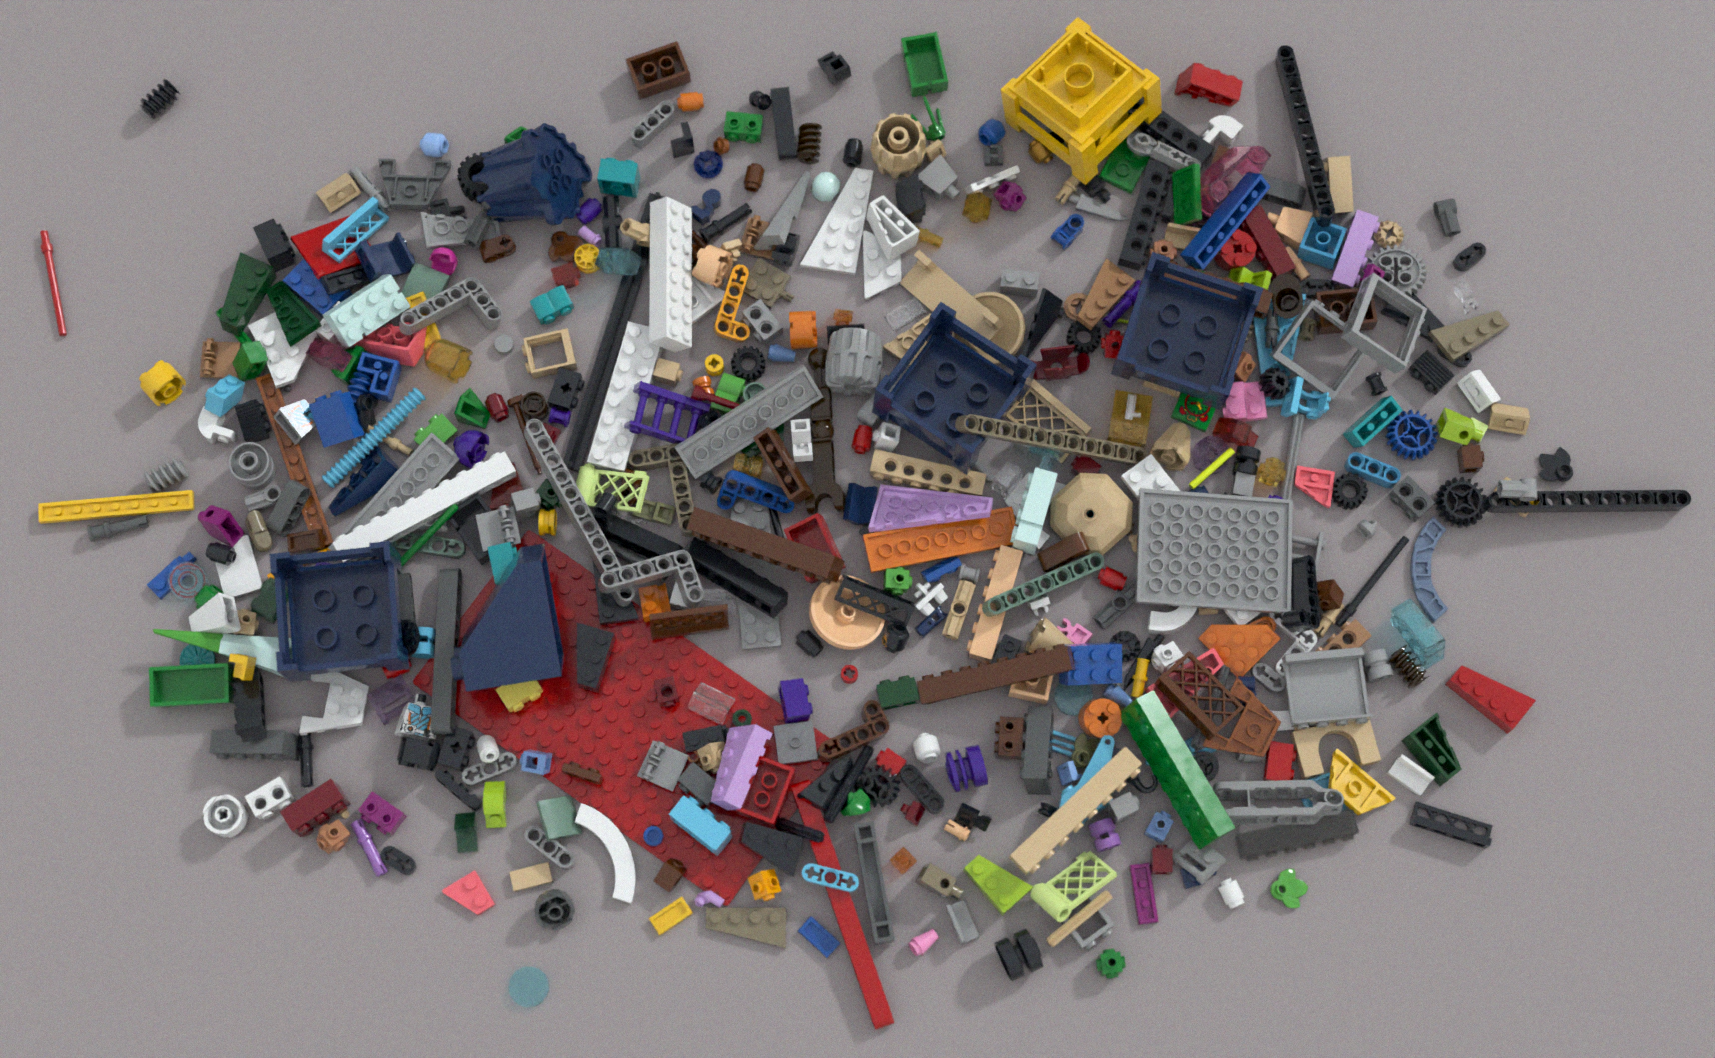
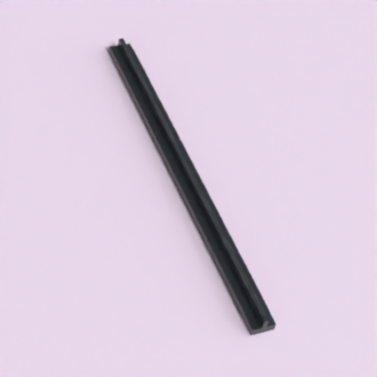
M656 192V194L649 193L640 223L650 224V202L663 198L664 196H661L660 192ZM635 239L563 462L567 469L579 472L580 466H583L650 257V247L638 245Z

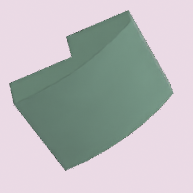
M416 262L406 280L402 293L407 298L423 291L428 300L446 290L450 275Z
M572 796L551 798L536 803L547 841L582 834L581 826L574 823L577 813Z

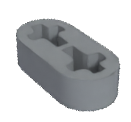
M1257 663L1252 668L1251 675L1270 692L1280 693L1284 689L1285 679L1267 664ZM1256 668L1259 669V670H1260L1261 668H1263V669H1264L1263 673H1264L1267 677H1265L1264 675L1258 676V675H1257V672H1258V671L1256 670ZM1271 680H1279L1280 687L1277 686L1276 688H1274L1272 686L1273 682Z

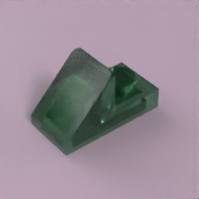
M476 812L455 814L454 831L457 838V852L459 854L478 852Z

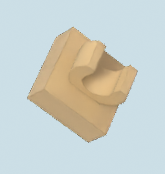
M939 139L930 141L931 145L926 148L925 153L929 163L933 162L939 155L943 158L947 156L944 145Z
M738 238L723 243L720 249L732 253L730 258H733V262L738 261L737 257L741 256L739 249L742 243Z

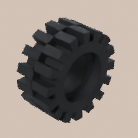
M1076 320L1068 329L1067 344L1075 345L1074 353L1078 351L1079 354L1086 353L1089 355V352L1093 353L1100 344L1101 329L1100 327L1097 328L1096 325L1090 331ZM1087 331L1091 335V340L1087 343H1082L1078 341L1077 333Z
M743 346V349L738 348L737 353L734 352L731 358L732 372L736 377L747 380V382H750V380H753V382L757 381L756 378L760 379L762 377L761 374L765 372L763 353L759 352L758 348L753 349V346L749 348ZM745 358H752L756 365L751 370H745L742 368L741 362Z
M1352 473L1342 474L1333 484V502H1337L1338 507L1343 506L1345 510L1347 508L1352 510L1354 507H1359L1367 496L1368 488H1366V482L1363 483V478L1359 479L1358 474L1354 476ZM1345 485H1352L1356 489V496L1353 498L1344 496L1342 488Z

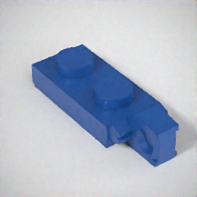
M188 552L183 557L175 558L147 586L160 599H163L172 590L170 586L172 571L181 564H193L197 560L191 552ZM184 565L179 568L182 569L185 567H190L191 565ZM178 568L172 576L173 588L178 585L179 575L191 569L187 568L180 571ZM184 573L180 577V582L183 579H185L190 573Z

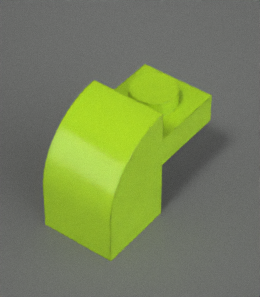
M1245 267L1230 269L1228 278L1234 282H1247L1268 290L1272 273L1267 270L1253 273Z
M505 781L485 782L483 811L486 828H503L507 826Z

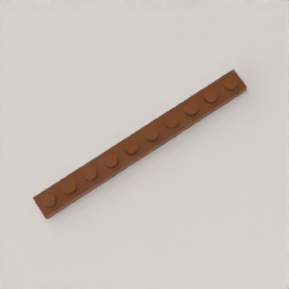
M270 373L255 378L290 479H294L310 489L309 498L302 509L308 530L322 529L324 548L328 547L334 541L300 444L295 445L274 419V415L279 408L286 406L280 387L276 389Z

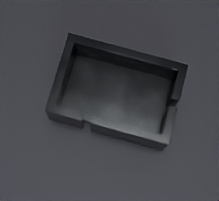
M477 493L459 505L458 510L449 518V521L482 566L490 560L488 551L483 552L475 515L491 512V510Z

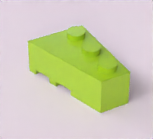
M980 855L963 869L964 873L1002 916L1033 888L1030 884Z

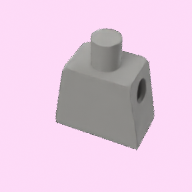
M941 155L918 175L919 180L923 181L924 191L937 200H941L947 195L954 201L960 195V192L955 188L958 177Z

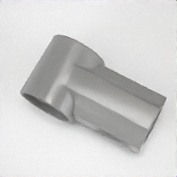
M1533 478L1520 479L1519 481L1500 480L1498 481L1497 494L1500 498H1519L1520 501L1537 500V480Z
M270 485L263 491L245 496L244 500L248 511H258L275 506L282 490L276 485ZM278 492L277 498L271 499L272 495Z

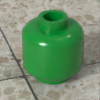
M213 584L203 586L195 596L196 608L202 607L216 594H224L223 591Z

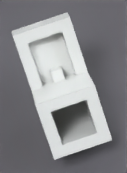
M1225 115L1216 116L1209 121L1207 131L1202 136V139L1212 145L1219 138L1230 146L1241 134L1243 125L1232 117Z
M203 406L198 418V427L203 436L214 445L216 440L227 444L228 442L235 443L238 437L233 430L222 427L225 416L219 417L204 409L205 406Z
M790 420L794 462L813 461L810 420Z

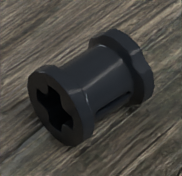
M756 90L749 96L750 104L760 110H766L771 106L772 101L768 94Z
M1381 372L1373 373L1365 378L1371 387L1372 396L1383 394L1388 390L1381 379Z

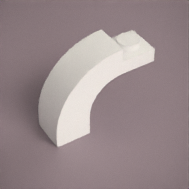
M1179 606L1171 612L1151 611L1148 618L1147 634L1167 635L1180 630L1191 620L1197 607Z

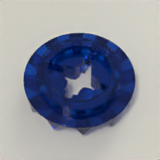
M708 149L704 152L700 151L693 163L696 173L703 178L716 177L723 168L721 155H718L716 151L713 152ZM710 159H712V166L708 165V167H706L705 169V163L703 161L708 162Z

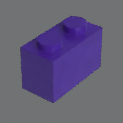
M803 678L780 681L778 692L785 724L809 721L810 715L813 714L811 702L808 703L809 689L807 684L804 685Z

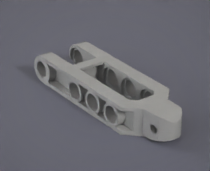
M1313 780L1226 781L1213 785V791L1219 800H1247V807L1225 809L1234 826L1315 824L1323 816L1338 815L1343 809L1344 797L1341 792L1335 789L1322 788ZM1309 799L1313 802V807L1297 808V806H1293L1292 808H1277L1272 806V808H1256L1255 800Z

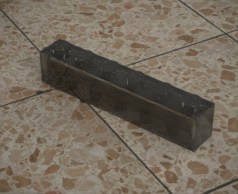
M1349 810L1340 812L1338 815L1323 816L1315 824L1278 825L1240 833L1235 836L1240 859H1246L1247 862L1258 860V856L1266 855V858L1277 856V852L1285 851V854L1293 853L1299 847H1304V850L1312 849L1318 843H1323L1324 846L1331 845L1337 839H1342L1343 842L1350 841L1359 833L1354 811Z

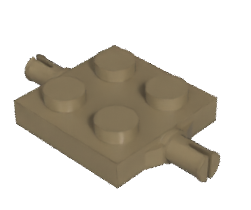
M758 258L754 266L748 270L749 274L743 293L757 301L761 299L765 306L771 309L781 297L791 303L794 295L785 291L791 276Z

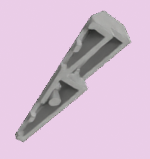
M808 171L804 172L754 246L755 250H771L772 245L785 244L792 220L797 219L811 176Z

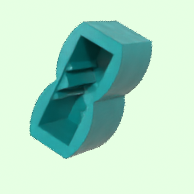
M563 285L555 287L529 301L540 324H550L555 321L557 316H567L574 309V305Z

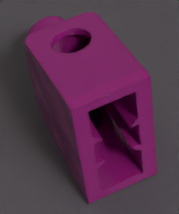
M210 505L205 511H201L198 514V521L201 522L208 534L228 546L234 547L245 534L228 510Z

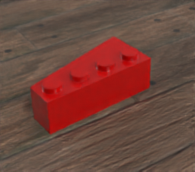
M1463 665L1454 672L1445 684L1507 734L1516 727L1536 701Z

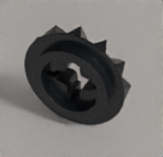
M1120 631L1113 635L1110 642L1121 644L1120 641L1126 643L1130 640L1128 645L1130 650L1126 648L1122 650L1123 662L1133 660L1140 651V641L1136 634H1132L1129 631Z
M1196 752L1193 757L1199 767L1200 761L1208 764L1203 774L1209 782L1218 773V760L1210 752Z

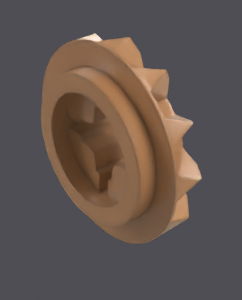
M1074 293L1065 300L1064 312L1074 322H1076L1080 313L1079 311L1076 314L1074 306L1077 307L1079 302H1081L1082 308L1087 295Z

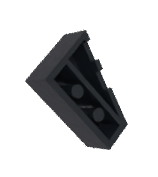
M577 623V683L579 688L596 693L599 692L616 640L614 633Z

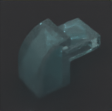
M1030 446V453L1042 457L1040 469L1052 471L1054 464L1051 461H1060V452Z

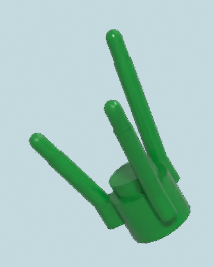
M923 96V101L932 125L928 127V131L922 125L923 133L927 140H942L945 138L946 131L943 127L940 109H936L938 123H936L927 98ZM911 114V118L914 121H918V119L913 114Z

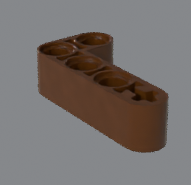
M875 700L867 701L861 710V716L865 724L821 743L817 751L819 760L830 762L885 737L890 725L880 704ZM872 707L876 714H869L866 708ZM875 725L883 726L884 731L878 732L875 729ZM857 733H864L867 739H859ZM846 740L849 743V747H842L840 741ZM824 749H826L827 751L831 750L830 754L828 755V753H823Z

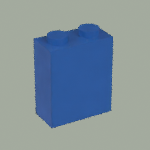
M339 390L330 393V398L323 395L315 398L316 402L309 404L324 448L365 435L350 391L342 393Z

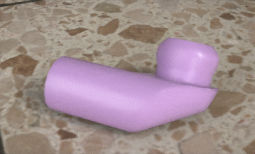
M709 890L699 893L694 902L698 907H703L704 904L711 902L720 908L725 899Z

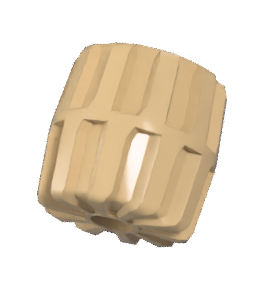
M892 113L888 115V118L885 120L880 119L876 124L875 132H873L871 139V153L873 163L878 164V171L881 174L888 173L892 179H899L903 175L908 178L914 175L915 169L921 167L926 153L925 134H923L922 125L919 121L911 119V115L906 113L904 115H896Z

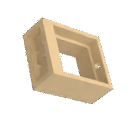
M568 328L523 338L525 345H521L524 356L528 357V362L525 363L528 374L531 373L533 379L557 374L559 367L567 370L577 369ZM563 341L567 362L536 369L531 348Z

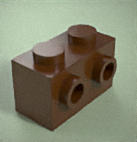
M1000 716L999 722H995V734H998V741L994 742V753H998L997 759L1021 760L1024 718Z

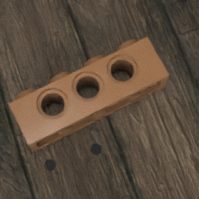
M1354 619L1351 623L1347 621L1340 627L1342 632L1338 635L1334 633L1326 641L1328 643L1327 646L1324 648L1320 646L1316 651L1358 648L1372 635ZM1342 637H1348L1351 640V644H1345Z

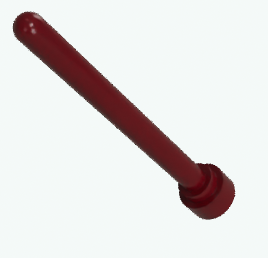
M695 384L691 394V399L693 400L705 399L730 409L740 405L705 392L706 390Z

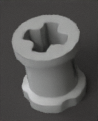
M962 563L958 580L964 579L977 584L981 568L968 567Z

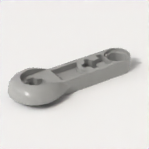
M1133 132L1127 137L1128 148L1137 155L1150 156L1177 170L1192 164H1200L1201 167V163L1197 159L1160 141L1156 142L1148 134Z

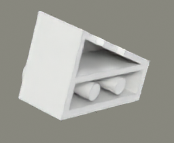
M884 195L869 203L866 218L888 261L916 246L920 231Z

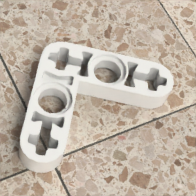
M1268 613V617L1275 621L1276 627L1294 641L1285 654H1291L1293 649H1297L1301 653L1310 652L1315 646L1317 636L1312 630L1304 631L1298 638L1296 636L1300 632H1290L1281 624L1283 622L1281 618L1275 619L1274 613ZM1303 636H1305V637L1310 636V637H1311V640H1310V641H1311L1312 643L1308 642V643L1306 644V643L1304 642V641H1305V638H1304ZM1281 658L1275 665V671L1285 678L1284 672L1280 671L1281 667L1279 665L1283 666Z

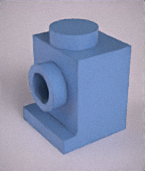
M530 749L524 751L520 757L521 771L541 775L550 773L553 753Z
M1156 811L1144 835L1161 844L1174 822L1171 820L1172 816L1164 811L1160 813ZM1161 821L1164 823V827L1159 828L1157 822Z

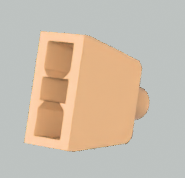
M1283 207L1280 216L1269 212L1268 218L1271 224L1275 226V231L1281 241L1298 250L1313 213Z

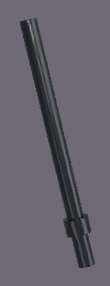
M1403 536L1352 602L1345 606L1342 615L1335 622L1337 626L1341 627L1344 625L1348 618L1356 613V608L1409 542L1407 537Z

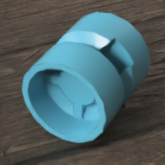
M418 627L420 640L427 642H419L416 652L411 657L420 659L434 658L435 645L433 643L435 642L436 629Z

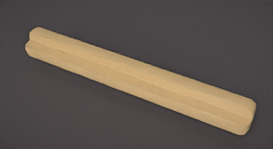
M1107 890L1101 893L1046 939L1051 947L1057 945L1112 899L1111 894Z

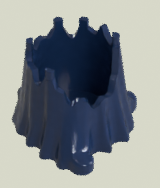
M543 123L535 129L524 130L521 138L482 154L485 167L479 174L473 175L472 180L474 183L481 181L488 184L489 189L484 194L477 195V201H485L491 207L487 210L486 215L497 217L494 218V221L499 223L545 219L547 224L555 226L561 224L564 219H572L576 213H580L579 199L584 197L581 184L592 180V170L586 163L584 155L578 153L576 144L574 142L568 143L566 135L558 133L554 126Z

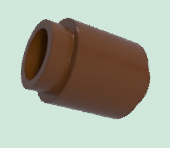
M752 163L747 166L743 184L745 185L744 189L749 192H758L762 187L765 170L760 164Z

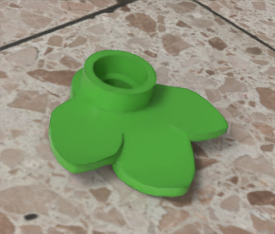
M1286 869L1279 874L1278 880L1272 883L1270 893L1275 899L1282 900L1286 907L1298 908L1300 907L1298 897L1303 896L1307 892L1308 886L1304 881L1295 878L1294 869ZM1279 887L1282 888L1283 893L1279 891Z

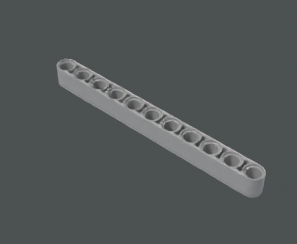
M530 419L526 424L524 436L599 573L602 575L605 571L621 567L542 422L538 419ZM529 428H536L538 432L533 433ZM538 444L546 445L547 449L539 448ZM552 460L556 465H549L547 461ZM556 477H563L565 482H559ZM571 493L574 498H567L565 494ZM574 510H581L583 515H577ZM584 526L591 527L592 531H585ZM597 542L602 548H595L592 543ZM602 559L609 560L611 564H603ZM622 574L625 580H629L626 574ZM604 579L606 585H612L609 579ZM632 586L611 592L615 602L624 607L631 603L635 591ZM620 593H627L629 595V598H623L620 595Z

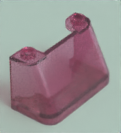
M1259 145L1234 146L1200 175L1201 207L1204 213L1210 218L1217 210L1219 203L1226 197L1228 187L1223 181L1235 170L1241 176L1247 172L1259 174L1272 155Z

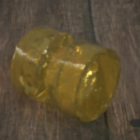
M736 453L733 470L760 479L763 457L752 456L749 458L747 454Z

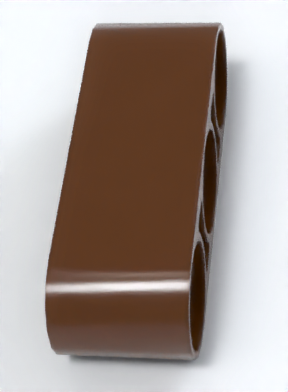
M1078 532L1042 550L1037 554L1043 572L1046 573L1090 551L1084 533Z

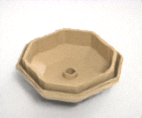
M1079 473L1051 498L1050 526L1062 540L1075 533L1083 532L1090 551L1084 555L1100 553L1103 556L1132 530L1133 502L1107 474ZM1089 510L1094 512V516L1091 518L1087 516Z

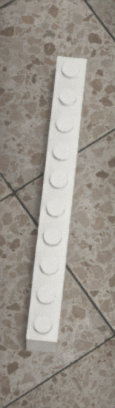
M505 451L502 453L497 452L489 460L476 463L472 469L459 472L455 478L442 481L438 487L425 490L421 496L408 499L404 502V505L389 509L387 514L372 518L370 523L355 527L352 530L353 532L338 536L332 542L335 550L369 547V543L390 541L392 543L439 518L452 504L459 506L475 494L482 495L516 477V470ZM362 558L342 560V562H356Z

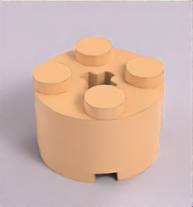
M708 245L704 249L700 248L697 253L698 261L692 271V276L696 277L699 281L720 288L724 284L722 282L724 277L728 278L733 265V258H730L732 253L713 245Z

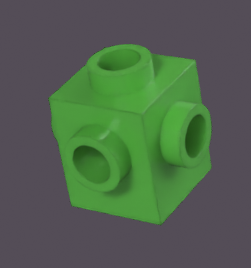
M904 567L886 568L883 590L892 592V595L897 596L906 593L912 587V576H909L910 570H905Z

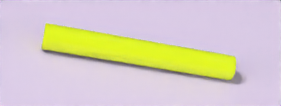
M1231 447L1192 480L1188 484L1189 487L1195 489L1227 461L1235 451Z

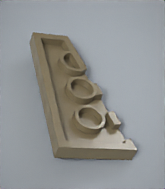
M1497 310L1431 330L1428 335L1452 363L1508 328L1510 324Z
M706 908V929L786 949V908Z

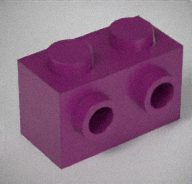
M373 791L358 809L362 814L360 818L369 824L373 821L378 825L376 829L384 835L390 833L393 836L407 817L403 812Z

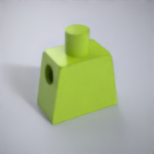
M1445 407L1436 423L1440 437L1463 445H1468L1471 439L1479 442L1483 436V431L1475 429L1472 419Z

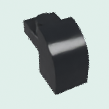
M832 51L818 59L819 66L828 76V81L833 86L851 77L850 66L841 54L836 56Z
M788 232L785 244L777 245L776 249L773 250L771 256L774 259L773 262L791 267L795 260L801 235Z

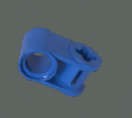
M1079 214L1071 215L1052 233L1050 238L1052 240L1055 239L1062 245V249L1066 250L1082 233L1084 226L1083 217ZM1076 222V223H1078L1080 226L1077 227V228H1074V227L1071 226V223Z

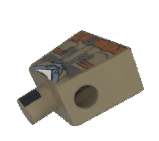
M932 863L925 864L915 880L917 884L942 898L949 895L958 900L963 892V889L954 885L957 880L956 878ZM941 880L945 884L944 888L940 885Z

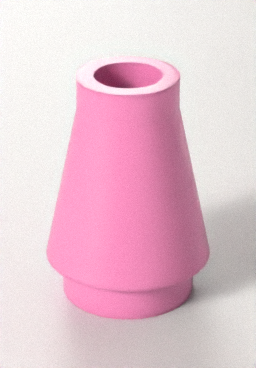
M931 929L928 932L911 938V942L908 945L916 956L923 955L939 937Z

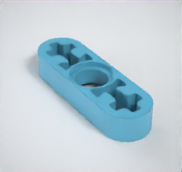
M812 863L805 865L802 869V877L809 883L845 892H853L859 885L858 877L852 873ZM814 868V872L820 874V869L824 870L821 881H817L819 876L815 875L812 878H808V874L805 871ZM826 873H834L836 881L831 884L827 883L824 879ZM839 874L843 875V880H848L849 877L853 878L855 885L847 888V884L841 882V886H837Z

